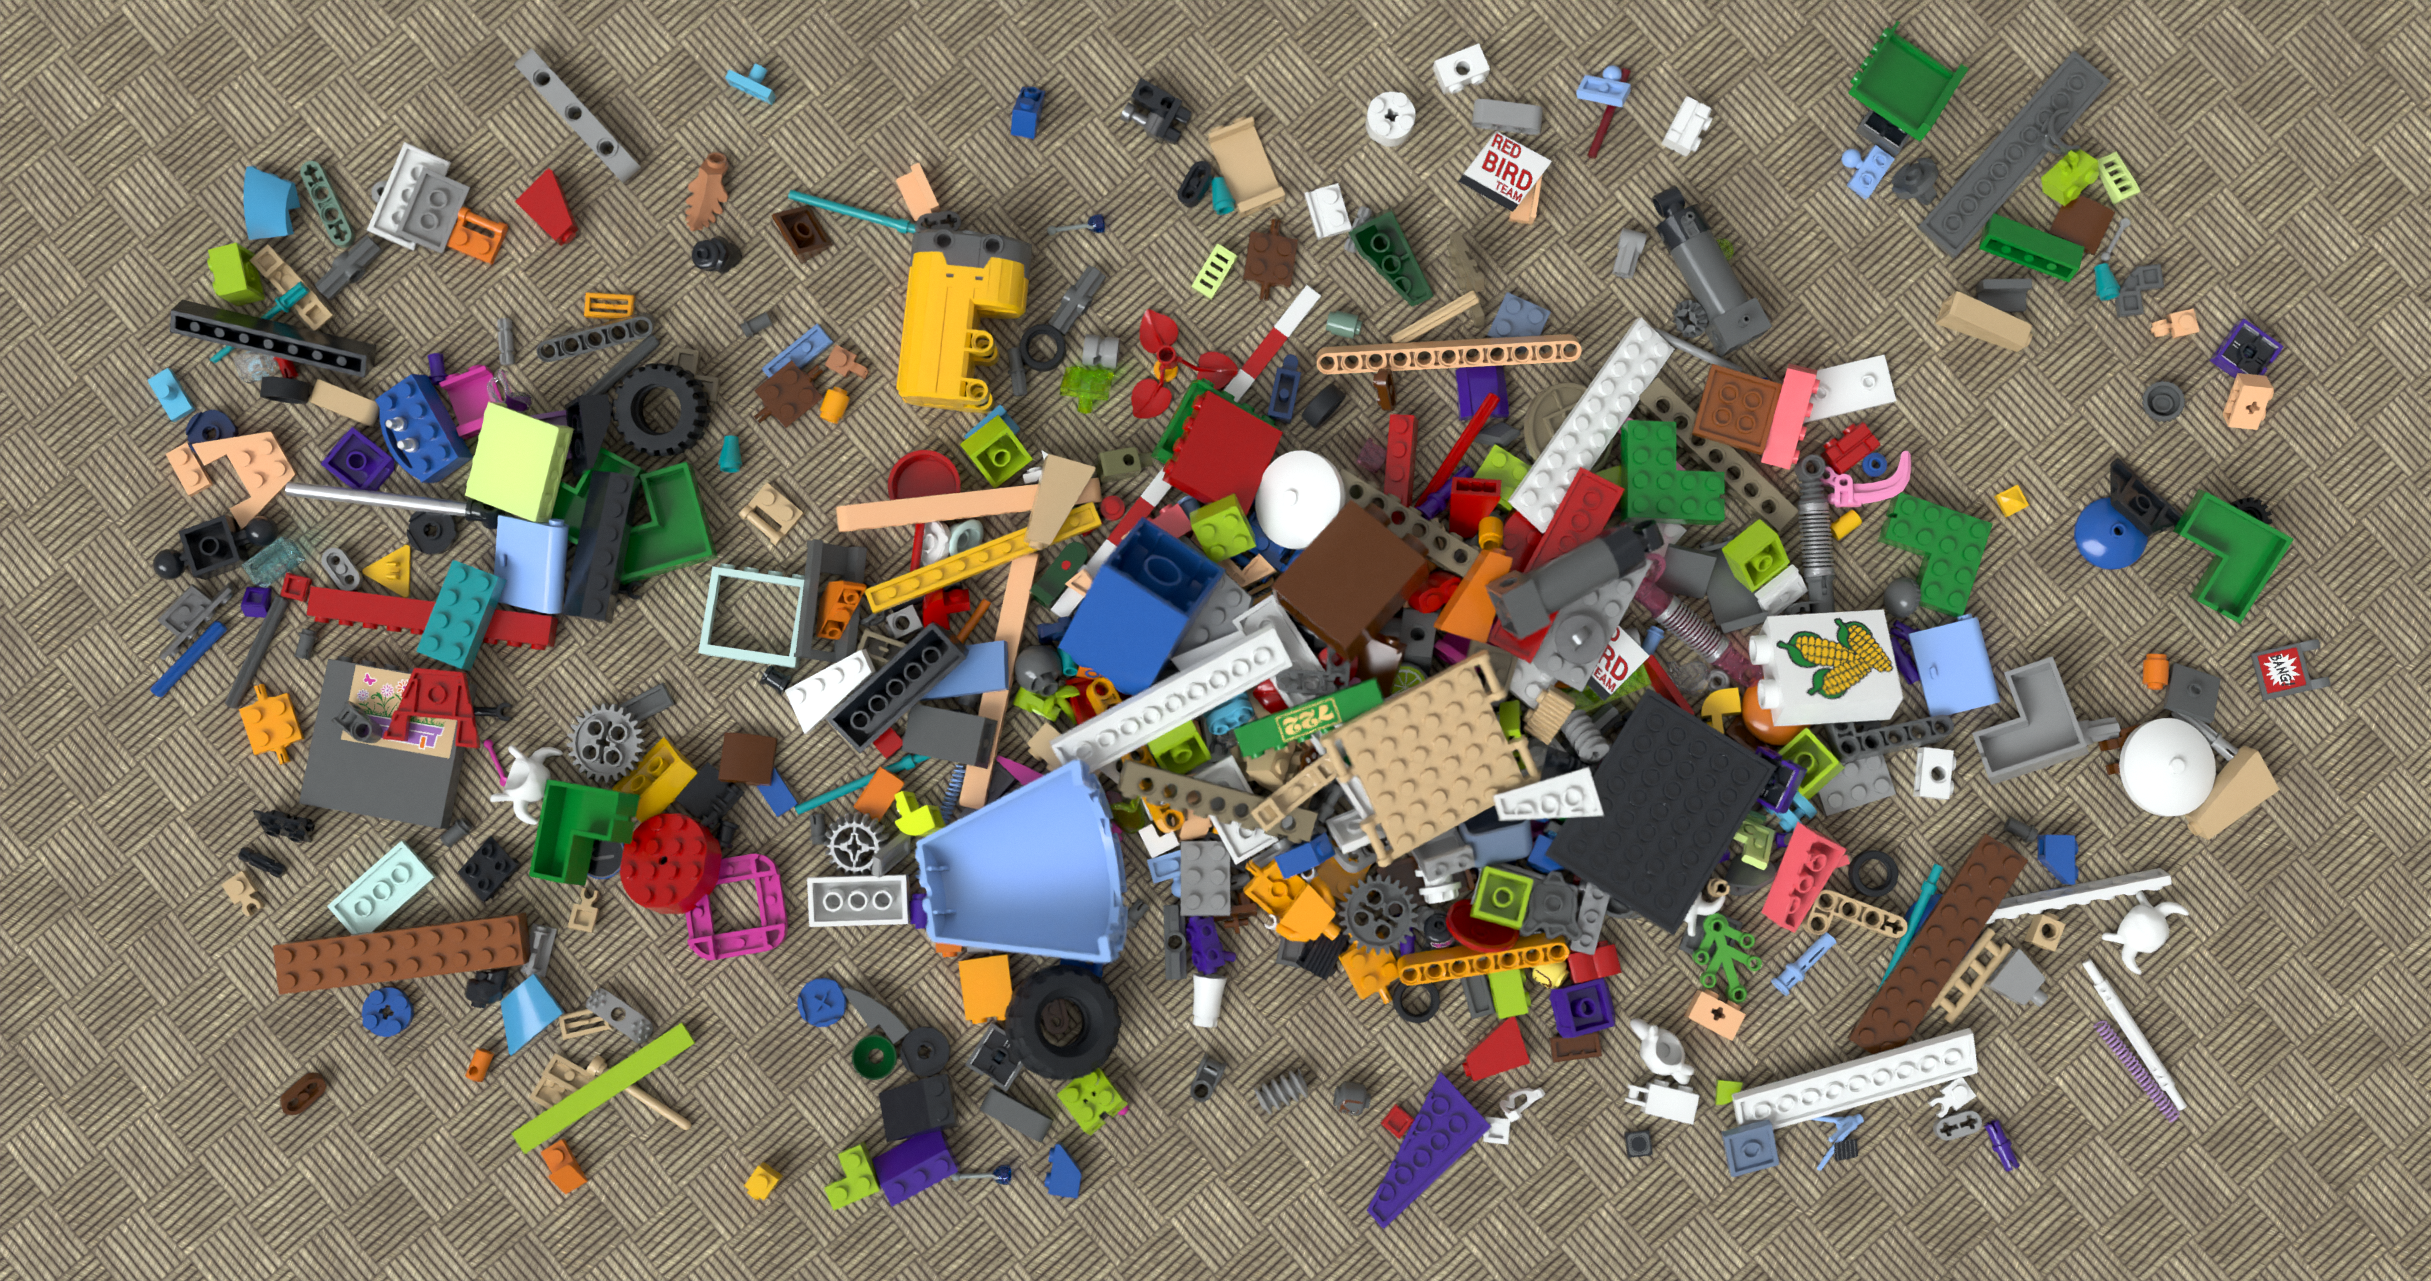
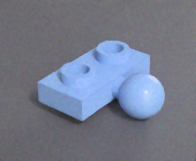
M1611 65L1604 69L1603 78L1585 75L1577 89V98L1623 107L1631 92V84L1619 82L1622 72L1619 67Z
M1876 145L1870 149L1864 160H1861V154L1858 150H1846L1842 155V163L1848 168H1857L1846 186L1864 199L1869 198L1894 161V158Z
M1181 850L1147 860L1153 883L1173 878L1172 894L1177 898H1181Z

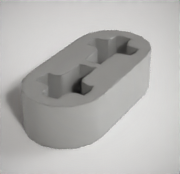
M1963 1110L1938 1118L1934 1122L1933 1131L1937 1137L1943 1140H1953L1977 1132L1981 1128L1982 1119L1974 1111ZM1967 1116L1975 1120L1971 1123L1972 1127L1968 1125L1960 1126L1961 1122L1967 1120ZM1943 1123L1955 1125L1954 1128L1948 1130L1947 1135L1944 1132H1940V1129L1944 1127Z

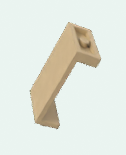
M1253 116L1250 118L1240 117L1233 121V124L1224 127V125H1221L1211 130V133L1208 134V142L1220 171L1225 178V182L1236 201L1235 207L1240 219L1285 201L1283 188L1278 185L1255 130Z

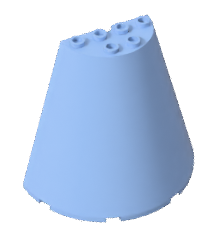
M1080 759L1074 760L917 842L915 855L921 868L919 882L921 887L926 888L927 897L923 898V908L928 916L926 930L928 936L931 937V942L1104 963L1115 961L1119 957L1118 951L1123 950L1128 923V906H1123L1124 897L1121 894L1127 892L1124 861L1118 833L1112 834L1111 831L1113 826L1110 823V819L1114 818L1109 802L1095 773L1089 774L1088 764Z

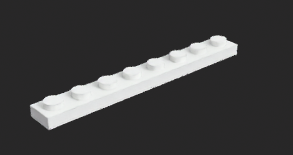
M2157 868L2002 899L1986 924L1993 923L1995 919L2000 918L2014 919L2019 917L2020 914L2025 913L2039 914L2046 909H2064L2067 905L2089 904L2091 900L2096 899L2110 900L2115 898L2116 895L2121 894L2135 895L2142 890H2160L2163 886L2172 885L2171 875L2163 869Z

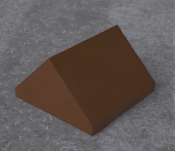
M809 205L777 212L772 215L773 220L801 265L833 245Z

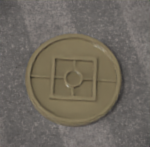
M1562 382L1543 389L1534 397L1526 412L1524 436L1527 448L1535 462L1588 387L1574 382ZM1614 437L1590 472L1595 473L1604 465L1610 455Z

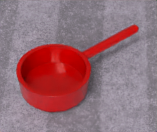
M918 450L903 456L894 465L888 478L890 500L960 493V477L954 464L944 455L931 450ZM925 523L915 524L910 572L920 569Z

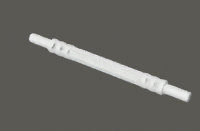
M2091 959L2085 960L2082 965L2094 981V988L2162 1091L2167 1092L2178 1110L2186 1108L2187 1104L2174 1086L2176 1083L2107 978L2102 977Z

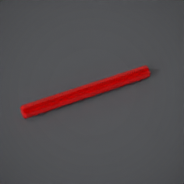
M1491 392L1487 395L1414 508L1421 506L1427 500V496L1430 493H1436L1446 483L1499 403L1500 398Z

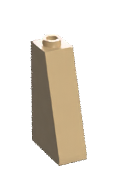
M1958 291L1942 302L1935 323L2015 352L2028 347L2033 335L2030 333L2031 324Z
M1051 454L1045 457L1023 542L1029 543V547L1037 550H1043V547L1047 548L1051 545L1092 477L1096 467Z
M2247 746L2241 747L2238 753L2234 755L2216 776L2213 788L2207 799L2197 809L2185 814L2189 822L2187 826L2195 836L2199 835L2210 840L2280 790L2258 750Z

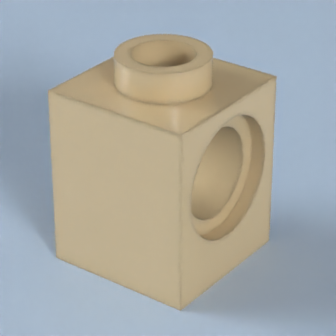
M2045 912L2044 915L2035 914L2024 941L2044 950L2055 952L2066 924L2059 922V917L2049 912ZM2045 924L2050 928V933L2046 937L2042 934V927Z

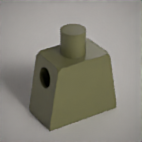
M1136 447L1101 452L1095 459L1094 464L1101 485L1136 477L1142 471L1141 468L1153 466V460L1150 451L1138 454Z

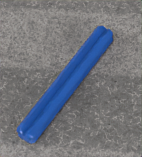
M215 621L150 688L151 692L157 697H163L227 631V627L222 622Z

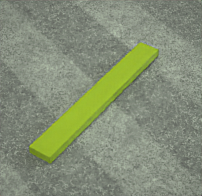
M680 1023L511 1134L523 1153H528L696 1043L684 1023Z

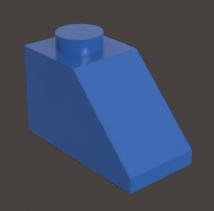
M1326 832L1312 835L1310 842L1302 840L1301 844H1294L1274 858L1283 878L1288 879L1320 865L1334 856L1335 852Z

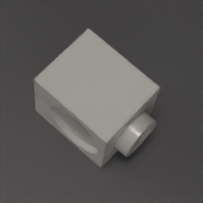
M910 605L886 617L888 623L885 624V627L890 637L895 636L899 641L925 629L914 605ZM904 617L908 618L910 621L909 627L906 630H899L898 621Z

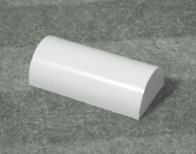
M908 874L883 875L880 878L874 875L807 878L809 927L909 923V901H911Z

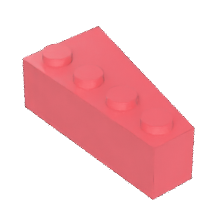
M1789 363L1762 457V463L1789 470L1791 464H1797L1800 450H1796L1798 440L1803 441L1807 427L1802 426L1805 417L1810 418L1813 403H1809L1811 393L1817 394L1820 380L1816 379L1817 370Z
M1797 822L1761 913L1779 926L1795 933L1847 849L1828 836Z

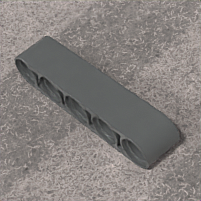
M643 312L544 338L537 346V355L544 362H553L642 339L652 333L655 327V320L652 315ZM645 320L649 324V329H639L637 321ZM614 327H623L626 335L617 336L614 332ZM590 333H599L602 336V342H594L590 337ZM567 339H576L579 347L576 349L569 347ZM544 345H552L555 349V354H547L544 351Z

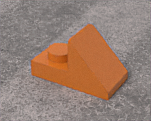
M565 1139L540 1152L552 1174L548 1175L549 1179L565 1195L588 1182Z

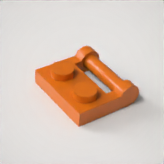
M461 207L446 246L493 265L507 234L508 224L503 222L496 223L472 213L471 209ZM468 221L495 232L493 239L465 228Z

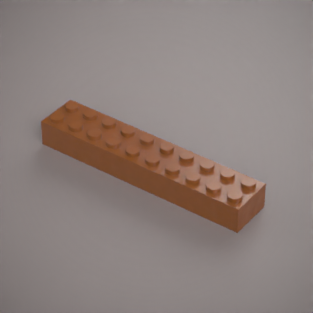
M526 912L358 934L288 941L273 945L279 995L524 965L530 961L531 957Z

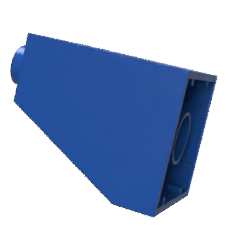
M1142 517L1102 563L1058 647L1071 655L1073 661L1079 666L1091 668L1110 680L1121 693L1135 696L1152 687L1160 678L1226 570Z

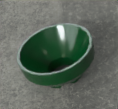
M875 1034L862 1038L855 1045L852 1052L854 1069L859 1075L869 1080L885 1078L893 1071L897 1062L895 1046L888 1038L882 1035ZM873 1049H880L883 1052L884 1058L882 1062L873 1063L870 1060L869 1054Z

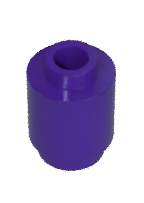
M911 894L912 900L909 901L910 924H915V929L926 928L928 916L923 908V898H926L927 894Z

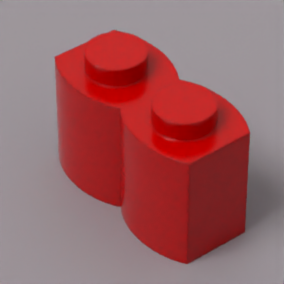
M1444 570L1434 572L1407 600L1408 605L1424 614L1434 612L1443 603H1448L1461 580L1459 577Z
M1608 940L1597 942L1594 955L1569 949L1570 953L1566 959L1571 984L1622 973L1615 944H1608Z

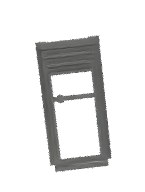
M813 539L807 541L806 546L808 551L797 646L794 657L837 663L855 653L861 599L839 640L834 639L833 652L811 649L817 596H822L823 594L818 592L820 572L842 576L841 581L863 584L867 548L859 546L844 547L823 543L824 540Z

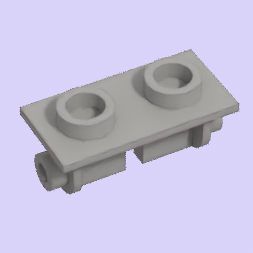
M533 923L529 937L531 957L528 963L522 965L521 972H525L527 975L536 973L538 976H546L557 929Z

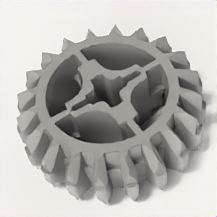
M857 811L854 817L851 812L846 813L845 818L839 816L836 819L837 823H831V830H828L825 834L829 839L824 842V846L830 847L825 852V855L833 856L829 861L830 864L837 862L839 865L836 867V871L844 868L845 876H848L851 871H853L854 876H859L860 873L862 875H869L873 868V858L861 862L864 852H869L870 849L875 850L874 854H876L889 843L885 842L889 838V834H882L885 825L878 827L876 825L879 820L878 818L870 821V813H866L863 818L860 811ZM853 827L851 837L840 839L843 829ZM864 830L867 831L872 838H868L865 835ZM843 850L849 853L850 858L845 855Z

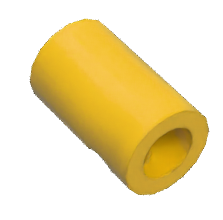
M1851 509L1834 523L1830 524V533L1834 539L1839 541L1861 525L1862 520Z

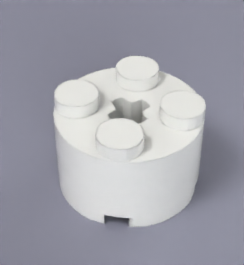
M1385 92L1374 98L1369 105L1366 117V129L1369 136L1386 147L1402 144L1411 134L1415 122V109L1412 102L1401 92ZM1390 116L1392 119H1395V120H1394V122H1391L1390 119H1386V118Z

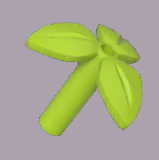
M1069 685L1059 686L1058 690L1045 700L1042 708L1043 715L1047 717L1054 704H1058L1074 725L1077 724L1071 704L1066 698L1080 695L1078 689Z

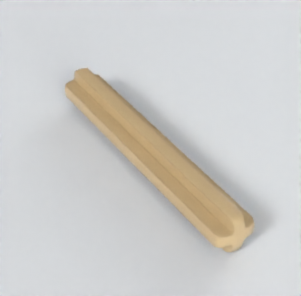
M1470 291L1392 335L1391 340L1393 343H1409L1478 304L1479 298L1474 291Z

